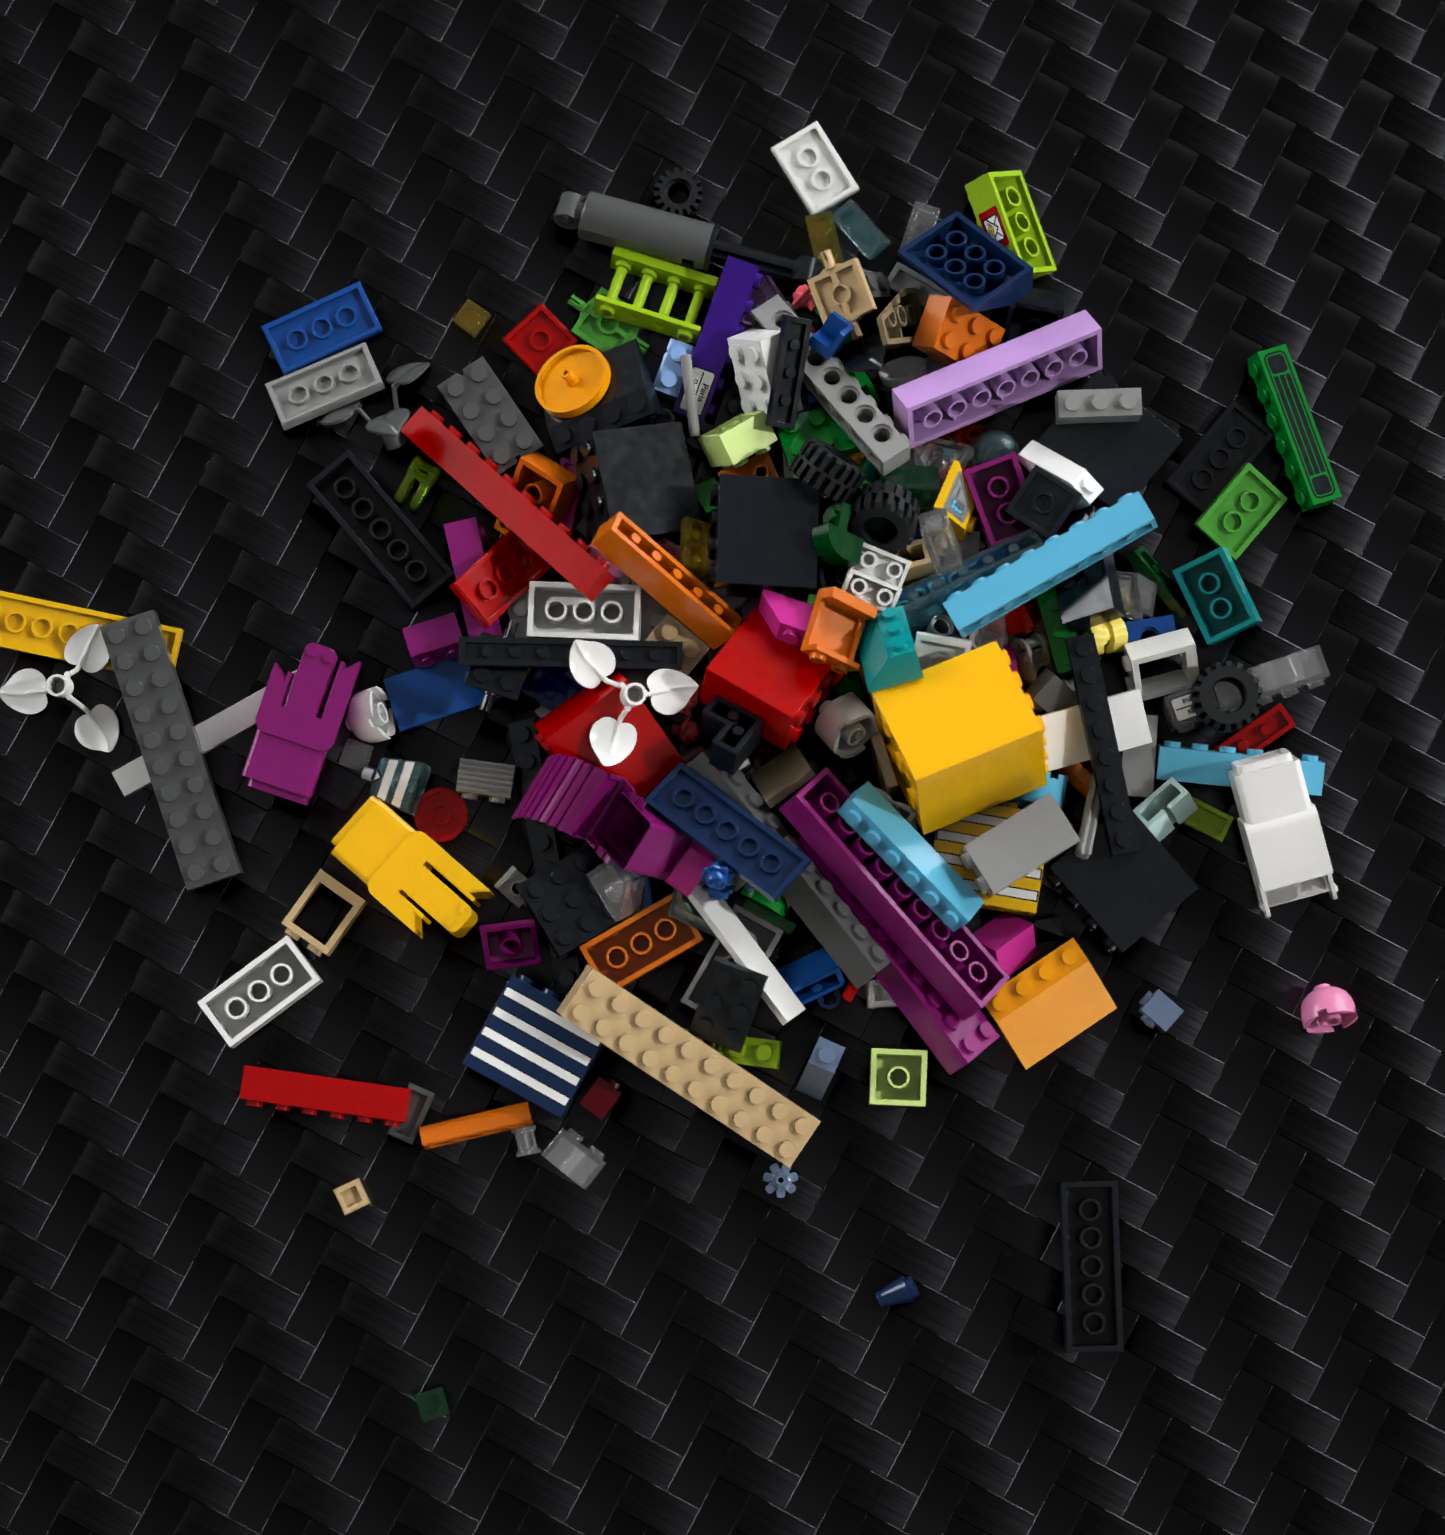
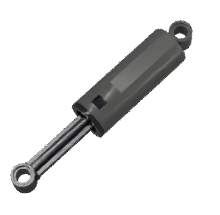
M593 191L588 193L586 199L575 192H563L553 218L554 222L560 227L570 230L578 228V237L580 239L613 248L619 246L705 273H709L713 261L725 264L729 255L759 266L761 268L759 273L790 281V286L795 290L800 285H808L807 280L819 275L823 268L822 263L811 256H800L796 260L719 240L721 230L719 225Z

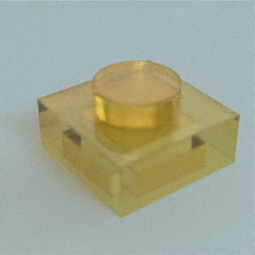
M467 299L452 321L476 338L491 317V314L470 299Z

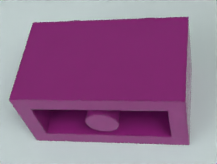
M455 612L402 629L415 668L429 667L435 664L436 661L458 657V638L463 637Z

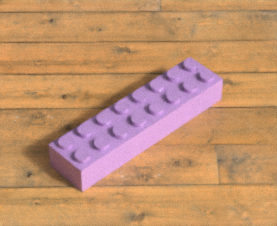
M1083 310L892 389L894 428L900 434L904 433L908 437L911 449L1092 374L1097 370H1101L1102 328L1086 310Z

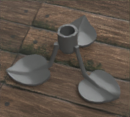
M430 362L405 364L396 368L387 376V383L392 384L394 410L371 420L362 408L358 407L360 401L356 400L319 416L315 423L316 426L319 424H338L349 419L354 413H357L367 422L366 430L368 432L381 436L387 450H394L403 446L407 440L400 430L409 418L410 412L406 408H399L397 388L399 385H406L416 380L431 366Z

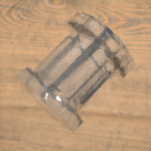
M536 1125L511 1130L512 1134L516 1137L517 1157L541 1152V1149L537 1147L534 1134Z

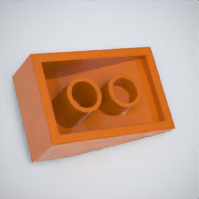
M540 452L520 457L512 478L517 483L515 489L520 493L523 489L536 500L533 505L538 509L544 506L554 516L551 521L556 525L571 504L577 490V475ZM497 518L493 528L505 535L510 529Z

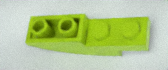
M696 1036L737 1065L779 1069L781 1041L747 1037L741 1053Z

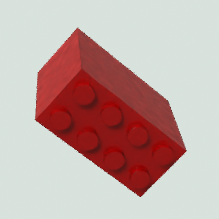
M758 603L707 666L699 701L708 705L717 694L765 719L762 738L785 750L790 742L795 743L802 733L803 725L805 723L809 725L817 712L816 708L829 699L830 690L833 687L838 688L845 675L832 671V666L811 661L809 655L800 651L801 647L789 645L784 641L776 639L759 612Z
M614 669L610 675L606 676L610 680L619 683L623 682L626 686L630 684L617 669ZM602 680L593 689L584 687L533 725L538 731L535 738L549 756H552V754L572 756L588 764L590 763L607 773L623 777L635 789L636 794L642 798L650 794L679 762L687 766L644 703L631 708L622 723L633 725L636 729L637 741L631 753L615 765L605 767L601 764L591 747L590 730L594 723L603 717H612L617 721L625 707L620 701L621 689L606 684Z

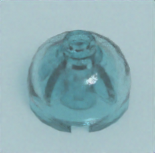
M991 429L981 432L972 440L967 449L966 461L970 468L1014 451L1017 456L1020 453L1018 443L1010 434L1002 430Z

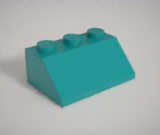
M903 605L889 607L884 611L878 612L876 618L870 621L862 633L857 647L869 693L924 678Z

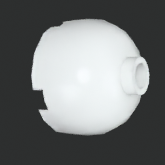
M374 686L356 693L348 704L347 715H345L346 726L362 741L369 743L381 742L391 739L389 736L395 734V715L392 708L387 710L385 701L389 700L382 688Z

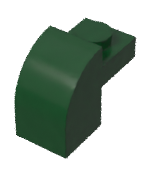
M844 501L828 506L823 515V525L812 528V541L817 554L823 561L840 570L859 565L864 539L847 532L852 505Z

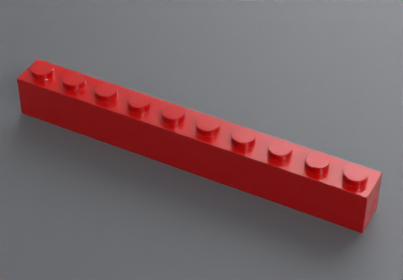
M421 406L400 431L587 599L593 602L614 578L607 571L610 565L599 555L594 559L588 554L592 549L580 538L576 542L570 538L573 532L562 522L558 525L553 523L551 520L554 516L544 506H541L539 509L535 507L533 503L536 500L523 489L521 493L515 489L517 483L505 473L503 476H500L496 472L499 467L492 460L486 457L483 461L478 456L481 451L470 441L465 445L460 440L463 435L452 425L447 429L442 424L445 419L434 409L429 413Z

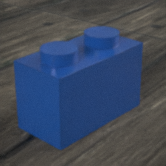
M824 947L777 969L803 1005L846 985L839 966Z

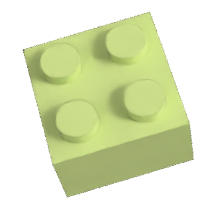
M764 410L740 413L697 438L711 467L722 466L723 469L733 466L738 468L749 462L747 457L754 453L758 456L771 449L770 444L778 439L772 426L765 425L766 414Z
M871 1048L868 1105L926 1107L928 1050Z

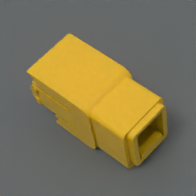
M373 795L331 841L336 846L331 854L368 886V890L374 898L421 939L423 938L422 919L428 925H430L431 921L407 900L408 897L412 898L456 938L466 936L478 921L476 912L431 873L433 869L440 873L478 908L481 904L476 899L496 898L485 885L427 834L415 831L384 802Z

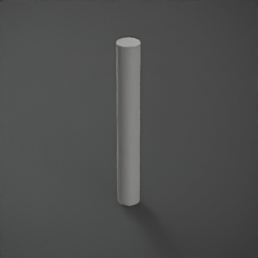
M691 354L681 355L680 358L690 438L700 437L693 366Z

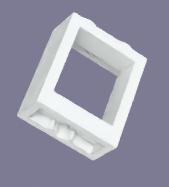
M1188 627L1124 644L1125 656H1122L1121 660L1124 671L1128 672V677H1124L1127 691L1136 688L1140 689L1142 701L1190 689L1199 676L1196 644ZM1180 654L1182 669L1141 680L1139 664Z

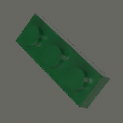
M1144 545L1127 557L1131 562L1130 566L1133 571L1138 575H1142L1147 581L1150 591L1163 600L1167 611L1171 615L1177 617L1180 621L1192 612L1181 589Z

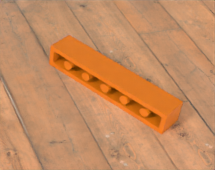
M619 511L599 527L591 545L713 650L728 641L739 628L743 619L742 616L622 512Z

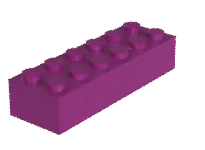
M476 517L443 524L456 579L487 552L484 550V546H489L484 524L478 525ZM461 602L469 637H479L481 631L493 635H504L505 630H502L501 626L506 625L504 613L488 628L484 629Z

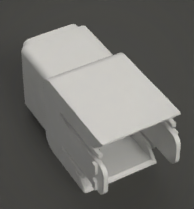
M1281 748L1231 762L1233 770L1228 771V776L1239 813L1237 823L1257 894L1258 905L1264 912L1265 917H1271L1269 907L1329 892L1331 899H1338L1336 892L1339 890L1332 878L1333 868L1316 807L1310 801L1300 760L1292 755L1289 750Z

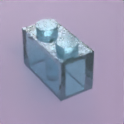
M849 199L831 216V219L860 252L871 261L892 243L852 199Z

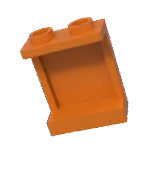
M835 586L820 588L800 651L809 655V659L813 662L832 666L831 670L836 673L846 675L851 671H859L860 664L853 660L865 620L875 619L878 608Z

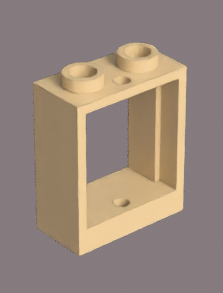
M320 869L282 921V924L287 927L284 932L296 941L302 937L310 944L307 948L317 956L321 957L323 953L330 956L368 902ZM321 883L353 905L326 945L293 923Z

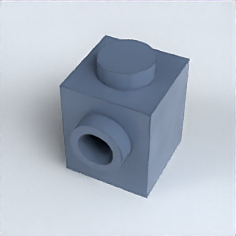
M1160 989L1155 990L1154 993L1149 990L1138 1002L1142 1005L1138 1010L1142 1014L1140 1020L1149 1028L1153 1029L1156 1027L1162 1033L1166 1032L1184 1012Z

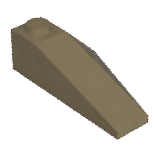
M917 287L901 289L876 318L882 344L890 350L912 345L923 314Z

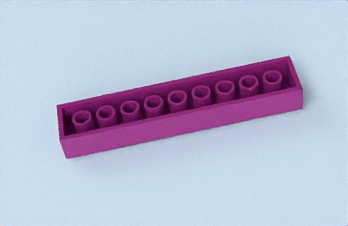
M826 766L814 778L805 783L778 810L964 1021L981 1010L1011 977L965 925L952 932L837 813L851 794Z
M803 837L796 840L804 853L814 862L823 877L831 883L833 889L843 902L849 906L854 916L866 927L868 933L878 946L884 950L891 963L875 975L876 979L949 1075L969 1064L1000 1037L981 1010L963 1021Z

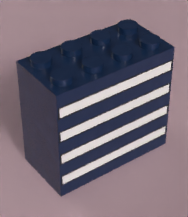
M521 973L518 978L511 975L462 1064L563 1119L604 1044L562 1017L556 1011L562 1003L558 1001L560 998L559 994L546 987L542 991L534 987L535 981Z

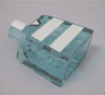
M381 758L378 768L364 767L361 780L372 784L370 795L410 816L416 817L432 767L420 761Z

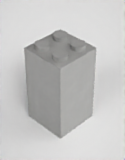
M1048 793L964 845L960 850L962 855L959 858L967 871L973 870L977 879L974 882L982 895L987 893L991 898L1075 846L1080 841V838L1052 794Z

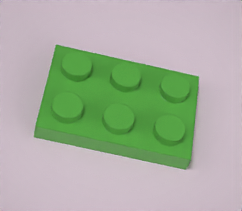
M1247 462L1193 525L1218 548L1221 546L1227 547L1233 561H1236L1288 498L1255 467Z

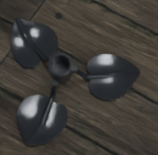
M887 305L877 307V310L864 315L858 320L863 337L859 338L862 347L844 362V368L848 372H865L875 390H878L882 385L877 371H883L886 347L883 346L881 340L866 344L865 336L879 330L876 318ZM813 363V364H811V365H813V366H818V365H820V364H819V363ZM802 384L801 389H807V388Z

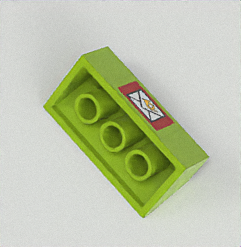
M1021 170L987 172L964 185L969 203L972 205L977 219V226L1033 267V279L1057 271Z

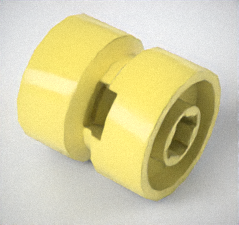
M1121 618L1077 631V636L1094 633L1098 655L1125 651L1124 644L1128 643L1127 627Z

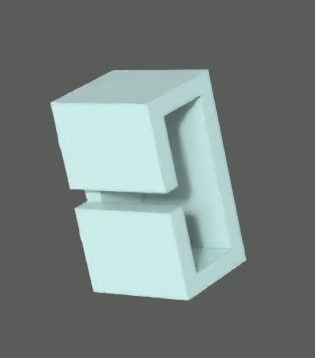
M1171 777L1132 811L1160 842L1175 829L1173 826L1175 822L1180 825L1198 808L1190 793Z

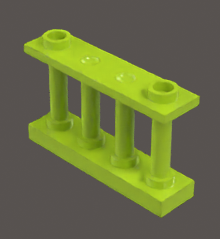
M615 246L612 252L610 268L615 269L616 272L607 296L596 295L594 312L604 318H614L677 338L684 343L697 344L701 326L695 325L703 300L705 298L713 300L719 277ZM626 274L642 278L632 305L617 300ZM652 282L668 286L658 313L643 308ZM678 290L694 295L685 321L669 317Z

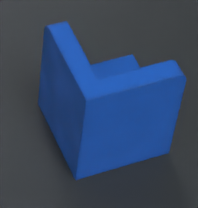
M833 311L822 328L811 336L808 345L827 360H830L840 352L855 326Z

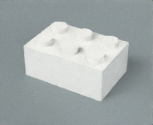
M752 328L727 338L729 355L732 359L735 381L739 388L741 407L744 413L764 410L767 415L780 330ZM801 397L799 399L797 412L803 410Z

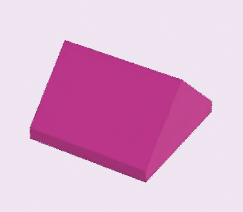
M1006 911L973 933L1009 976L1037 956L1034 924Z

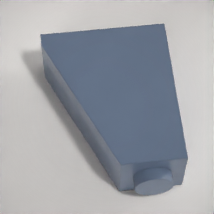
M819 1037L796 1090L821 1101L836 1071L845 1047Z

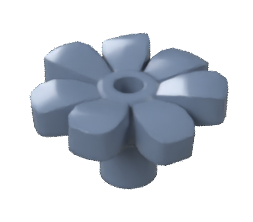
M777 1163L771 1164V1173L765 1172L763 1174V1180L769 1182L765 1187L767 1193L771 1194L776 1191L777 1198H784L785 1191L791 1194L795 1192L796 1186L792 1182L798 1180V1174L795 1172L790 1173L791 1167L789 1168L784 1164L781 1168H779ZM780 1177L783 1178L782 1183L778 1182V1179Z

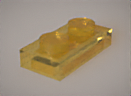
M832 211L805 216L813 256L822 263V269H825V265L820 253L831 249L836 264L844 263Z
M686 516L681 520L680 564L691 573L704 577L709 573L710 557H708L710 543L709 523Z

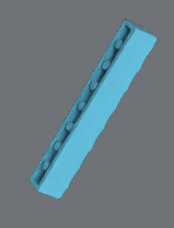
M1139 491L1134 494H1125L1115 505L1099 509L1094 513V517L1085 522H1076L1069 528L1068 532L1061 536L1054 535L1045 541V545L1040 548L1024 552L1019 560L1012 564L1005 563L996 569V573L987 578L981 577L975 580L970 588L963 592L956 591L948 596L947 601L943 605L961 637L965 638L1157 528L1156 520Z

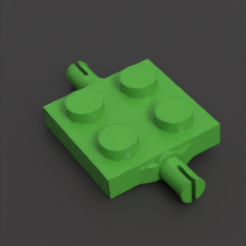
M601 287L597 294L607 296L608 290ZM574 294L571 296L567 304L580 311L579 320L571 330L573 335L596 348L601 353L637 339L641 353L645 355L650 345L637 337L641 327L614 318H604L595 313L596 295L587 303Z

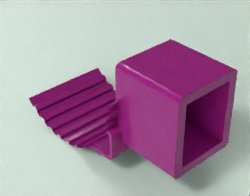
M552 754V756L550 755L512 816L513 819L528 817L532 820L536 819L539 822L554 826L575 838L587 841L594 849L593 851L607 865L613 859L623 870L661 880L666 879L690 840L645 806L646 802H644L646 798L638 796L635 789L626 779L607 773L581 759L578 760L575 757L561 754Z

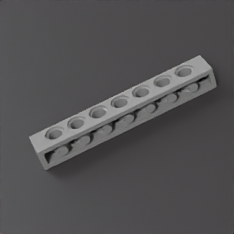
M778 294L751 311L752 326L756 329L781 330L779 327L782 324L783 315L797 317L789 301L784 302ZM808 345L802 384L879 473L884 477L910 460L911 443L904 433L900 434L894 428V423L889 415H883L880 412L874 398L869 394L866 395L861 390L858 380L846 373L840 359L832 357L830 360H827ZM813 363H819L820 365H818V366H813V365H811V364H813ZM829 382H836L837 384L830 385V384H827V383H829ZM845 401H853V403H851V404H847V403H844V402H845ZM862 420H869L870 422H868V423H863V422H860V421H862ZM879 439H886L887 441H885V442H879V441H877V440H879Z

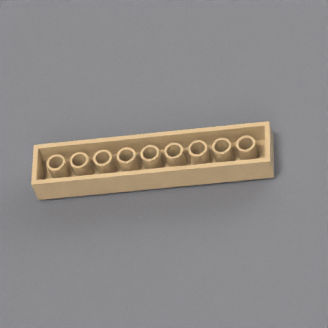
M588 964L556 1010L562 1017L789 1168L821 1122L811 1113Z

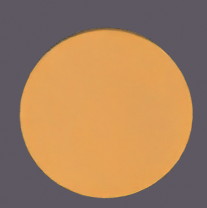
M573 345L566 347L550 357L539 371L535 382L536 398L540 405L552 416L558 418L579 416L593 408L605 395L611 379L610 365L602 353L592 346Z

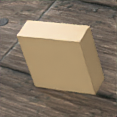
M359 1178L333 1190L344 1215L371 1203Z

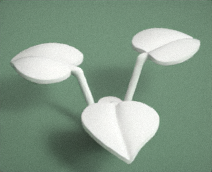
M92 624L76 632L65 646V660L70 664L76 665L74 669L66 671L64 675H51L47 681L45 676L36 669H22L15 673L0 688V698L12 709L31 715L40 713L47 707V693L56 697L66 698L86 713V715L80 716L75 723L74 732L80 744L92 750L110 753L115 748L120 734L119 720L116 713L104 704L96 705L90 711L88 707L71 695L74 690V683L70 679L72 675L78 673L81 668L89 673L98 672L107 665L110 659L100 630L101 625Z
M576 639L572 643L569 653V665L574 679L581 686L588 689L597 687L601 680L606 684L621 689L620 701L625 707L617 721L612 717H603L596 721L590 730L591 747L599 761L605 767L612 766L624 760L631 753L637 741L635 727L629 723H622L631 708L640 705L645 701L646 697L651 696L650 703L655 711L663 715L676 714L687 705L694 692L698 689V684L689 676L679 671L659 669L652 672L646 680L649 692L640 683H631L626 686L623 682L619 683L606 677L614 671L616 664L615 656L610 648L599 642Z

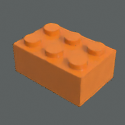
M929 295L911 346L941 364L949 366L1000 345L1006 329L978 312H971L952 296Z

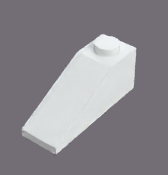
M1031 440L1017 455L1018 460L1029 472L1037 465L1080 492L1083 496L1073 511L1089 506L1104 490L1085 468L1034 440Z

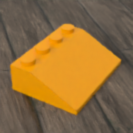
M1071 938L1006 982L983 1007L1025 1070L1117 1009L1090 961L1074 938Z

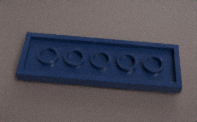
M679 762L644 800L647 808L724 866L728 867L773 903H776L811 864V859L682 762Z

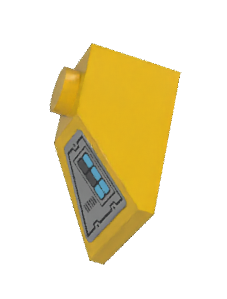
M954 460L933 506L934 531L965 541L968 532L973 533L978 518L974 517L975 506L960 462Z

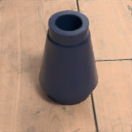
M903 1275L880 1291H877L876 1297L881 1308L885 1306L914 1302V1298L919 1297V1292L911 1275L908 1277Z

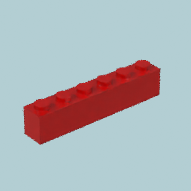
M244 1065L239 1098L246 1099V1105L263 1107V1102L274 1103L273 1109L290 1111L291 1106L302 1107L301 1113L317 1115L318 1110L329 1111L328 1117L345 1119L346 1114L356 1115V1121L372 1123L373 1118L384 1119L383 1125L400 1127V1122L408 1123L413 1090Z

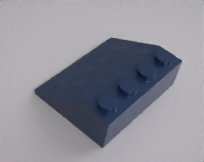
M958 211L897 251L898 256L973 313L1013 305L1032 292L1033 267Z

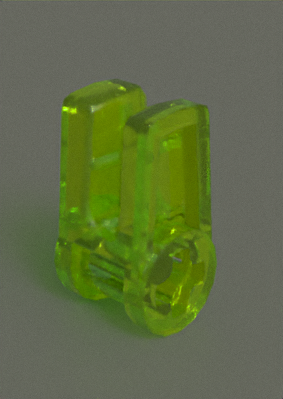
M417 455L411 462L393 500L402 504L408 498L414 483L420 482L409 504V509L417 513L428 492L436 483L442 468L437 465L433 467L424 462L423 457ZM421 469V470L425 471L426 473H428V475L424 474L423 472H421V471H419V470Z

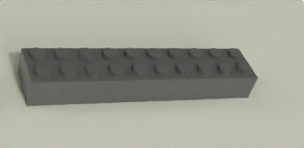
M152 609L101 626L100 630L187 890L192 891L242 874L243 870L157 612Z

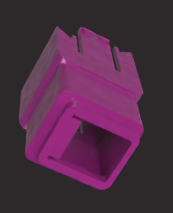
M309 643L304 649L291 690L290 687L295 674L288 671L285 677L280 665L276 662L274 663L256 716L258 728L242 772L243 776L249 777L247 786L306 806L309 804L315 792L328 750L332 749L337 741L363 664L361 661L345 668V662H340L321 719L318 716L338 660L336 652L331 648L316 643Z

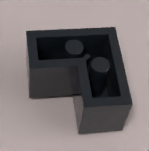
M716 694L702 711L699 734L713 740L709 764L733 776L762 741L765 719Z

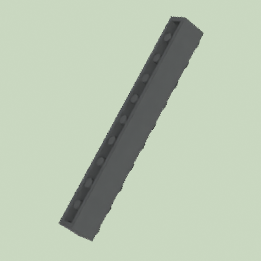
M711 746L703 750L687 765L688 768L804 853L796 839L788 833L779 818L773 814L763 801L761 795L754 790L741 771L737 770L732 776L709 764ZM811 860V864L786 890L783 897L856 989H858L890 964L891 961L886 956L884 950L870 936L866 927L858 921L849 906L843 902L833 889L831 883L823 877Z

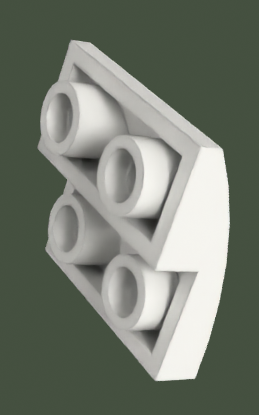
M864 542L859 565L848 568L841 590L877 607L881 611L889 607H895L912 562Z

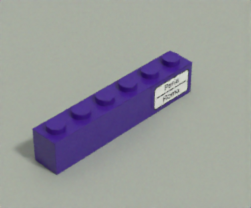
M729 255L692 355L698 418L702 422H706L707 418L712 419L717 406L716 403H713L716 392L721 394L726 378L722 377L725 366L730 368L732 364L727 338L744 331L745 326L741 325L744 314L749 316L754 300L750 299L753 289H759L763 274L759 273L761 269L759 266ZM682 383L673 412L687 416L684 384Z

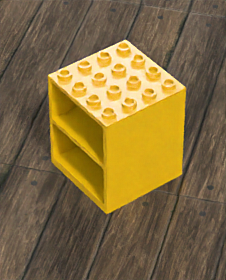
M997 641L922 670L924 678L872 692L878 734H882L896 780L909 807L916 814V821L923 835L1047 785L1046 774L1049 773V769L1045 761L1048 759V755L1044 747L1047 745L1043 734L1046 731L1044 722L1040 715L1035 716L1032 710L1034 709V704L1030 695L1023 693L1021 678L1017 671L1012 672L1009 666L1011 665L1010 657L1005 649H1000Z

